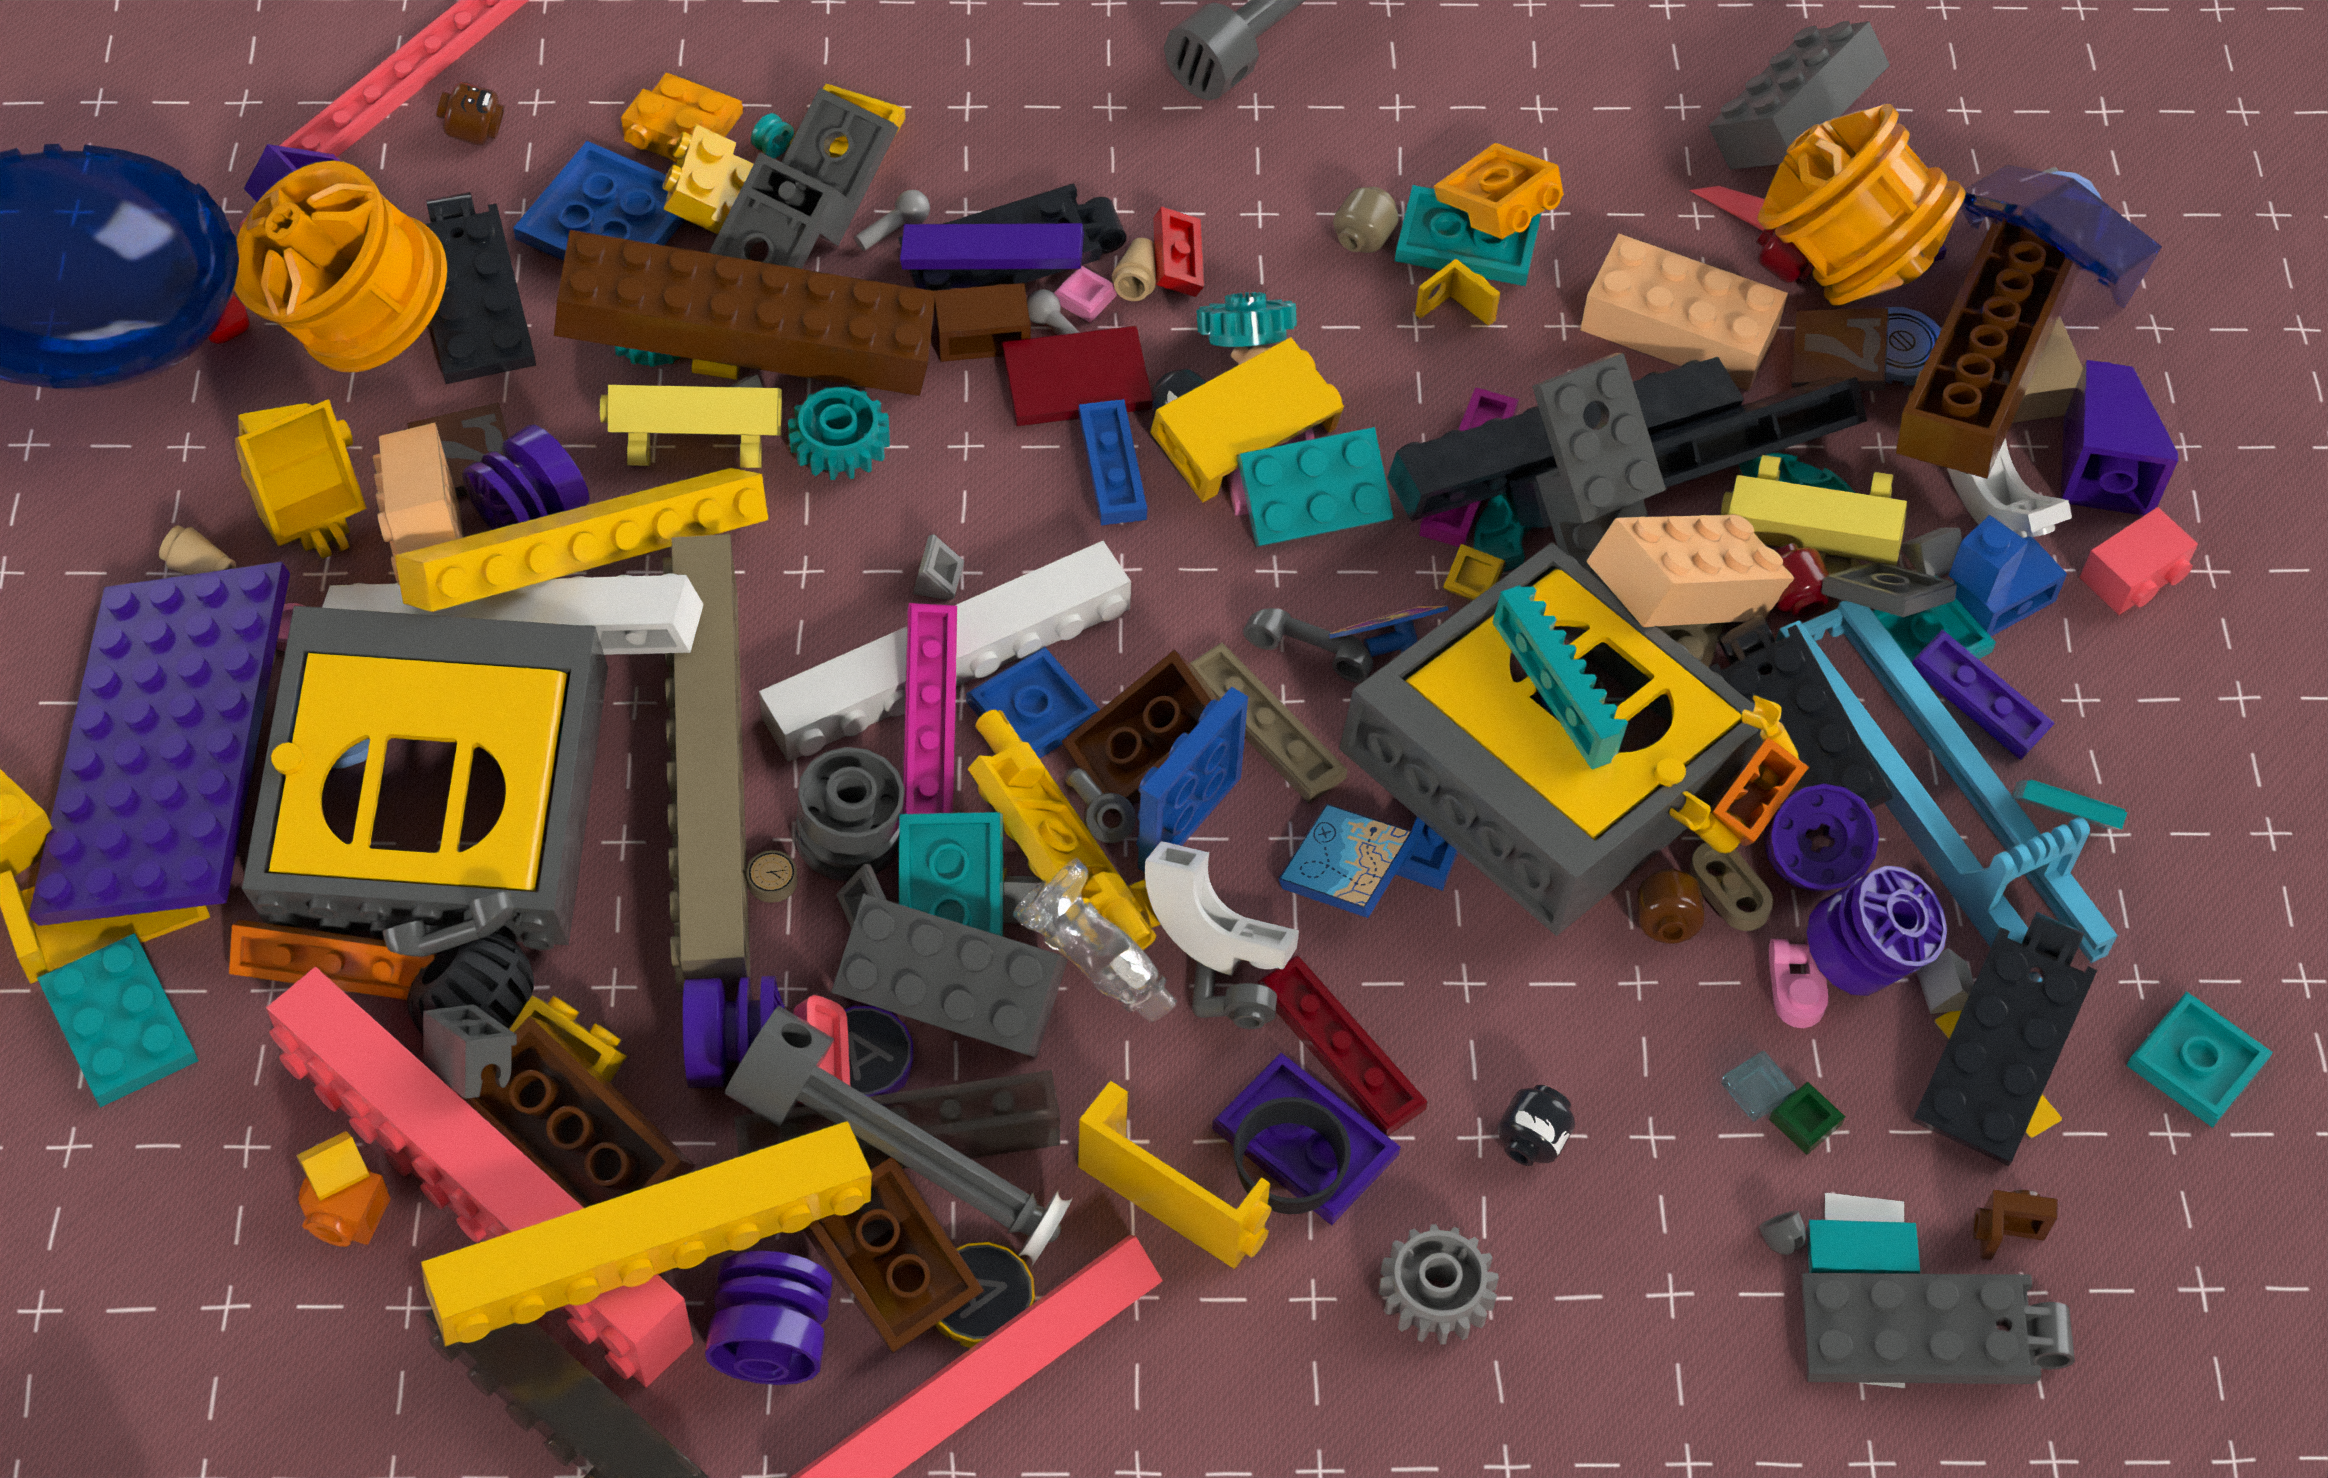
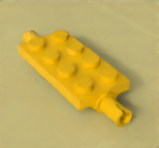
M994 709L984 713L977 720L975 727L982 734L995 755L992 757L979 755L969 766L968 771L979 785L978 792L981 797L991 804L996 812L1003 814L1004 831L1021 847L1029 859L1028 866L1031 871L1043 880L1054 896L1053 902L1056 908L1068 919L1110 922L1129 952H1140L1153 943L1156 934L1140 913L1143 909L1088 831L1029 743L1022 742L1001 710L997 711Z

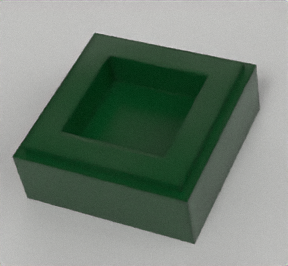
M1807 1081L1772 1111L1769 1120L1808 1155L1842 1126L1846 1116Z

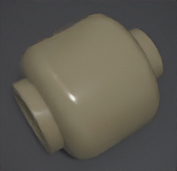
M1359 187L1350 192L1335 213L1333 225L1339 242L1347 250L1374 253L1382 248L1397 226L1399 217L1395 201L1386 191L1378 187Z

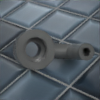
M1079 768L1068 769L1064 774V781L1068 786L1073 787L1087 804L1084 822L1091 835L1106 843H1116L1128 837L1136 822L1135 810L1130 801L1116 793H1103L1086 771ZM1113 808L1119 812L1120 821L1115 827L1108 828L1104 825L1102 816L1106 810Z
M1197 961L1192 1003L1193 1013L1197 1017L1227 1016L1234 1021L1236 1026L1244 1029H1259L1264 1026V1023H1268L1275 1018L1277 994L1275 991L1259 984L1242 983L1229 987L1226 990V996H1214L1216 970Z

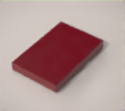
M1137 325L1002 342V353L1016 426L1079 419V404L1124 399L1127 412L1152 409L1153 399Z

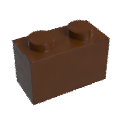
M1024 283L952 288L935 292L934 311L940 362L1003 356L1002 342L1031 339V325Z

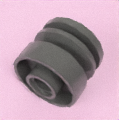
M844 747L827 751L810 762L800 777L795 842L801 858L813 871L833 880L849 881L864 863L870 864L874 873L877 874L886 868L898 850L899 814H902L905 789L899 772L886 758L867 749Z

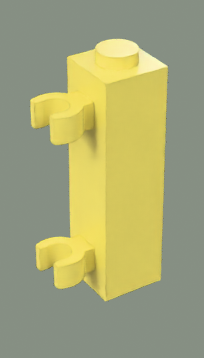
M608 385V395H601L600 420L601 423H608V432L628 433L627 465L650 466V433L741 435L740 468H762L761 435L781 436L782 389Z
M1762 455L1758 477L1737 475L1733 493L1725 492L1721 515L1736 514L1748 520L1754 527L1753 533L1763 544L1778 547L1797 544L1798 548H1813L1818 552H1827L1829 555L1897 565L1905 528L1907 501L1891 499L1892 474L1874 472L1870 495L1780 482L1779 466L1781 458Z

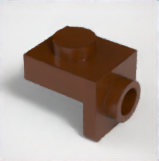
M1993 1189L1984 1208L1978 1207L1976 1209L1973 1220V1238L1981 1240L1980 1258L1992 1260L2003 1240V1235L2045 1241L2057 1220L2058 1199L2042 1197L2037 1192L2031 1190L2008 1192Z

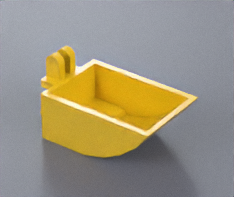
M329 399L235 438L237 456L258 515L278 547L300 538L305 551L315 548L322 559L332 556L327 544L328 541L333 540L340 552L350 548L345 534L350 532L345 518L367 508Z

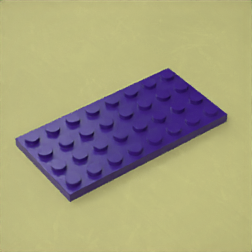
M283 562L104 587L50 824L53 829L47 834L29 916L38 926L227 903L290 578V572Z

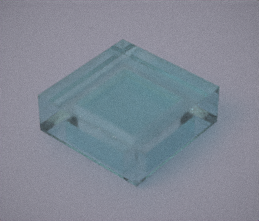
M1764 1050L1724 1074L1721 1081L1724 1088L1753 1122L1777 1108L1797 1089Z

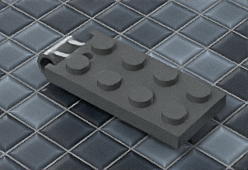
M1803 1273L1802 1275L1807 1382L2035 1384L2037 1381H2040L2041 1369L2066 1368L2075 1362L2069 1307L2058 1302H2042L2029 1306L2027 1291L2031 1290L2032 1277L2028 1274ZM1997 1326H2006L2009 1331L1999 1330Z

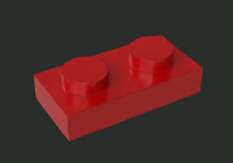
M1161 206L1153 217L1156 285L1197 297L1204 288L1201 219Z

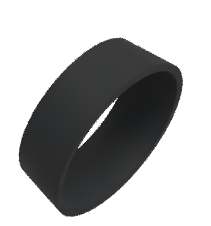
M1297 1097L1272 1099L1250 1111L1236 1131L1234 1158L1240 1182L1247 1194L1256 1185L1245 1172L1242 1162L1246 1147L1259 1132L1273 1125L1284 1123L1309 1127L1321 1134L1331 1145L1337 1160L1336 1179L1324 1190L1307 1197L1286 1198L1269 1193L1268 1205L1272 1207L1271 1211L1282 1214H1302L1315 1210L1325 1204L1335 1194L1346 1174L1351 1156L1348 1134L1340 1120L1330 1110L1314 1101Z

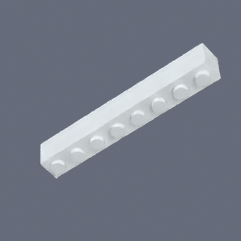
M1098 542L955 605L957 606L956 686L974 678L987 677L1001 666L1019 658L1025 659L1043 647L1057 641L1072 639L1079 635L1082 630L1102 621L1115 620L1125 611L1129 610L1131 580L1105 542ZM907 627L759 691L762 719L787 761L802 755H812L821 750L826 744L844 736L857 735L869 725L889 716L895 717L905 713Z
M668 573L661 576L619 575L617 577L594 578L576 576L573 578L551 579L433 612L403 604L401 589L398 583L330 585L322 608L595 626L604 655L690 653L704 604L687 575Z

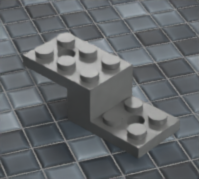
M819 88L782 162L761 152L759 153L709 253L750 260V252L753 246L759 242H767L769 253L763 261L764 263L802 269L818 237L839 246L899 127L889 120ZM838 137H847L849 144L847 151L840 157H831L829 152L831 143Z
M1624 353L1611 354L1532 386L1558 467L1536 476L1558 548L1575 558L1583 568L1603 584H1605L1603 580L1586 562L1615 518L1648 517L1643 499L1666 490ZM1590 402L1597 404L1601 412L1600 422L1593 429L1585 424L1583 418L1584 409Z

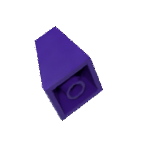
M2086 360L2064 415L2060 499L2068 500L2069 504L2144 516L2158 507L2177 465L2178 451L2134 367Z

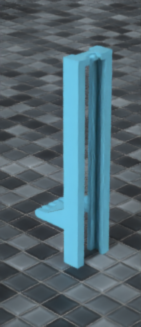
M1842 601L1839 603L1838 608L1805 623H1801L1798 620L1780 628L1776 642L1790 636L1787 628L1795 624L1798 626L1892 793V799L1884 802L1990 948L2000 927L2010 931L2007 938L2020 944L2026 935L2028 927L2003 895L2009 882L2025 875L2061 923L2084 932L2079 948L2090 963L2107 956L2118 935L2071 874L2075 862L2090 834V827L2083 817H2077L2071 820L2068 826L2062 824L2053 828L2051 834L2049 832L2040 834L1869 607ZM1826 629L1833 637L1845 634L2006 849V851L1993 857L1988 868L1982 867L1815 642L1823 638ZM2031 972L2029 974L2034 982L2042 981L2039 973Z

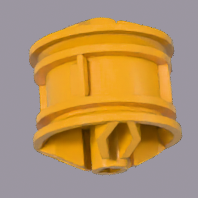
M1883 104L1833 118L1820 125L1815 124L1803 132L1788 147L1787 154L1775 173L1763 206L1758 213L1757 220L1764 229L1776 228L1775 234L1783 243L1793 242L1815 267L1813 277L1821 286H1825L1824 297L1831 305H1843L1857 299L1889 291L1901 285L1909 284L1921 276L1933 263L1934 257L1938 254L1940 247H1942L1965 198V189L1959 182L1947 181V175L1939 167L1927 168L1907 145L1910 133L1902 124H1896L1899 114L1891 104Z
M323 161L304 166L288 174L272 186L255 204L238 233L232 253L231 276L234 289L246 307L258 316L273 321L286 329L304 345L307 352L319 363L339 372H360L375 368L392 360L408 348L424 331L442 299L447 278V260L443 245L437 235L424 223L407 216L390 203L379 192L372 179L358 167L341 161Z

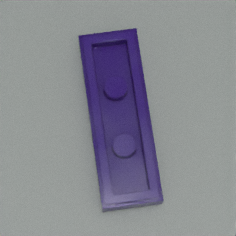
M1943 629L1911 662L1924 680L2020 760L2028 754L2054 725L2050 718Z

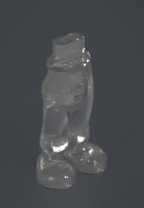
M1075 858L1067 863L1049 883L1044 880L1032 888L1016 906L1013 916L1027 929L1037 931L1046 936L1044 942L1051 949L1058 950L1094 983L1093 985L1099 992L1105 996L1109 995L1121 1003L1124 1002L1122 1008L1128 1012L1137 1010L1149 1023H1153L1171 1011L1177 1004V999L1164 987L1167 979L1162 974H1159L1154 963L1138 944L1122 929L1101 916L1090 902L1084 903L1081 897V890L1087 881L1088 871L1087 867L1078 858Z

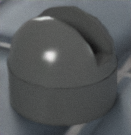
M1798 1210L1777 1215L1759 1226L1766 1244L1772 1251L1779 1254L1790 1255L1794 1250L1800 1249L1805 1243V1225Z

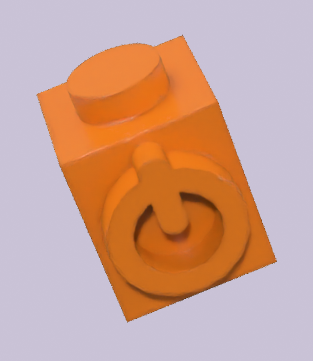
M366 1166L369 1177L319 1201L306 1176L298 1197L305 1216L302 1227L309 1230L315 1237L335 1246L347 1247L351 1244L352 1240L368 1245L391 1200L383 1176L372 1173Z

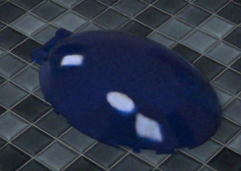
M44 144L43 152L22 155L18 148L0 152V380L64 392H94L118 389L167 372L188 359L203 345L216 330L230 305L238 276L239 255L236 236L226 214L199 183L195 185L185 178L180 170L162 161L122 149L85 144L83 151L63 150L60 144Z

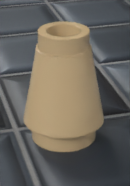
M1147 238L1134 239L1112 273L1115 291L1123 299L1140 301L1152 293L1155 288L1154 243Z
M180 525L173 527L164 538L159 550V558L166 561L167 568L187 575L234 569L236 566L234 560L228 558L225 553L193 527L186 529Z

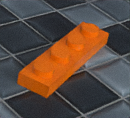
M239 919L232 924L229 974L295 984L310 970L317 967L342 991L407 1000L411 984L419 974L422 967L424 969L429 965L437 953L424 957L401 955L389 951L385 940Z

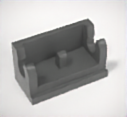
M474 1004L424 1011L423 1064L445 1084L465 1099L479 1097L483 1083L481 1072L485 1066L495 1064L497 1068L495 1074L496 1084L501 1088L507 1085L511 1076V1046L517 1045V1034Z

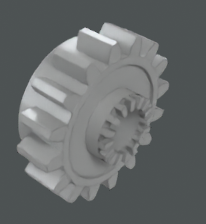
M1431 1224L1430 1231L1421 1234L1415 1228L1409 1230L1408 1240L1405 1244L1397 1240L1393 1242L1390 1253L1392 1258L1384 1257L1380 1274L1384 1277L1380 1279L1378 1291L1379 1295L1389 1296L1384 1307L1386 1315L1398 1312L1401 1314L1398 1329L1401 1332L1414 1325L1418 1328V1341L1423 1342L1429 1332H1435L1440 1345L1446 1344L1450 1331H1455L1457 1336L1465 1340L1468 1338L1470 1323L1479 1328L1485 1325L1487 1317L1485 1310L1493 1311L1497 1294L1493 1291L1496 1290L1499 1277L1498 1273L1487 1272L1491 1267L1493 1257L1490 1253H1480L1477 1249L1479 1240L1476 1237L1468 1240L1459 1235V1228L1453 1227L1451 1231L1439 1230L1437 1224ZM1435 1278H1438L1437 1281H1441L1442 1279L1444 1280L1443 1283H1448V1287H1435L1428 1280L1431 1279L1433 1281Z

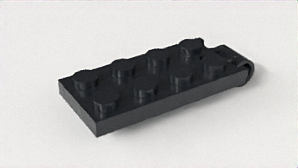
M1074 183L943 223H1082L1084 238L1081 265L1100 260L1102 253L1106 254L1118 250L1124 245L1127 238L1112 201L1107 197H1096L1085 204L1078 205L1076 201L1078 194ZM903 236L898 237L900 249L902 247ZM1068 269L908 270L915 288L937 291L952 288L1027 283Z
M470 192L426 200L431 223L425 225L441 241L447 260L445 289L440 304L431 319L445 383L450 384L536 366L535 355L497 203L489 204L488 212L476 214Z
M1760 614L1717 636L1730 666L1721 670L1717 663L1709 667V669L1722 676L1730 686L1750 702L1755 703L1753 696L1756 695L1781 706L1779 722L1783 724L1794 744L1799 760L1809 767L1790 794L1805 787L1829 784L1847 788L1861 797L1869 809L1892 799V793L1796 624L1787 628L1789 637L1776 642L1767 622ZM1763 669L1772 670L1768 675L1760 674ZM1819 826L1817 830L1807 831L1805 838L1811 839L1823 833L1824 828Z
M2039 912L2035 913L2021 944L2007 938L2010 931L2000 927L1912 1119V1122L2007 1166H2010L2098 971L2088 966L2085 972L2070 966L2082 941L2084 932ZM2031 972L2039 973L2042 976V981L2034 982L2029 974Z

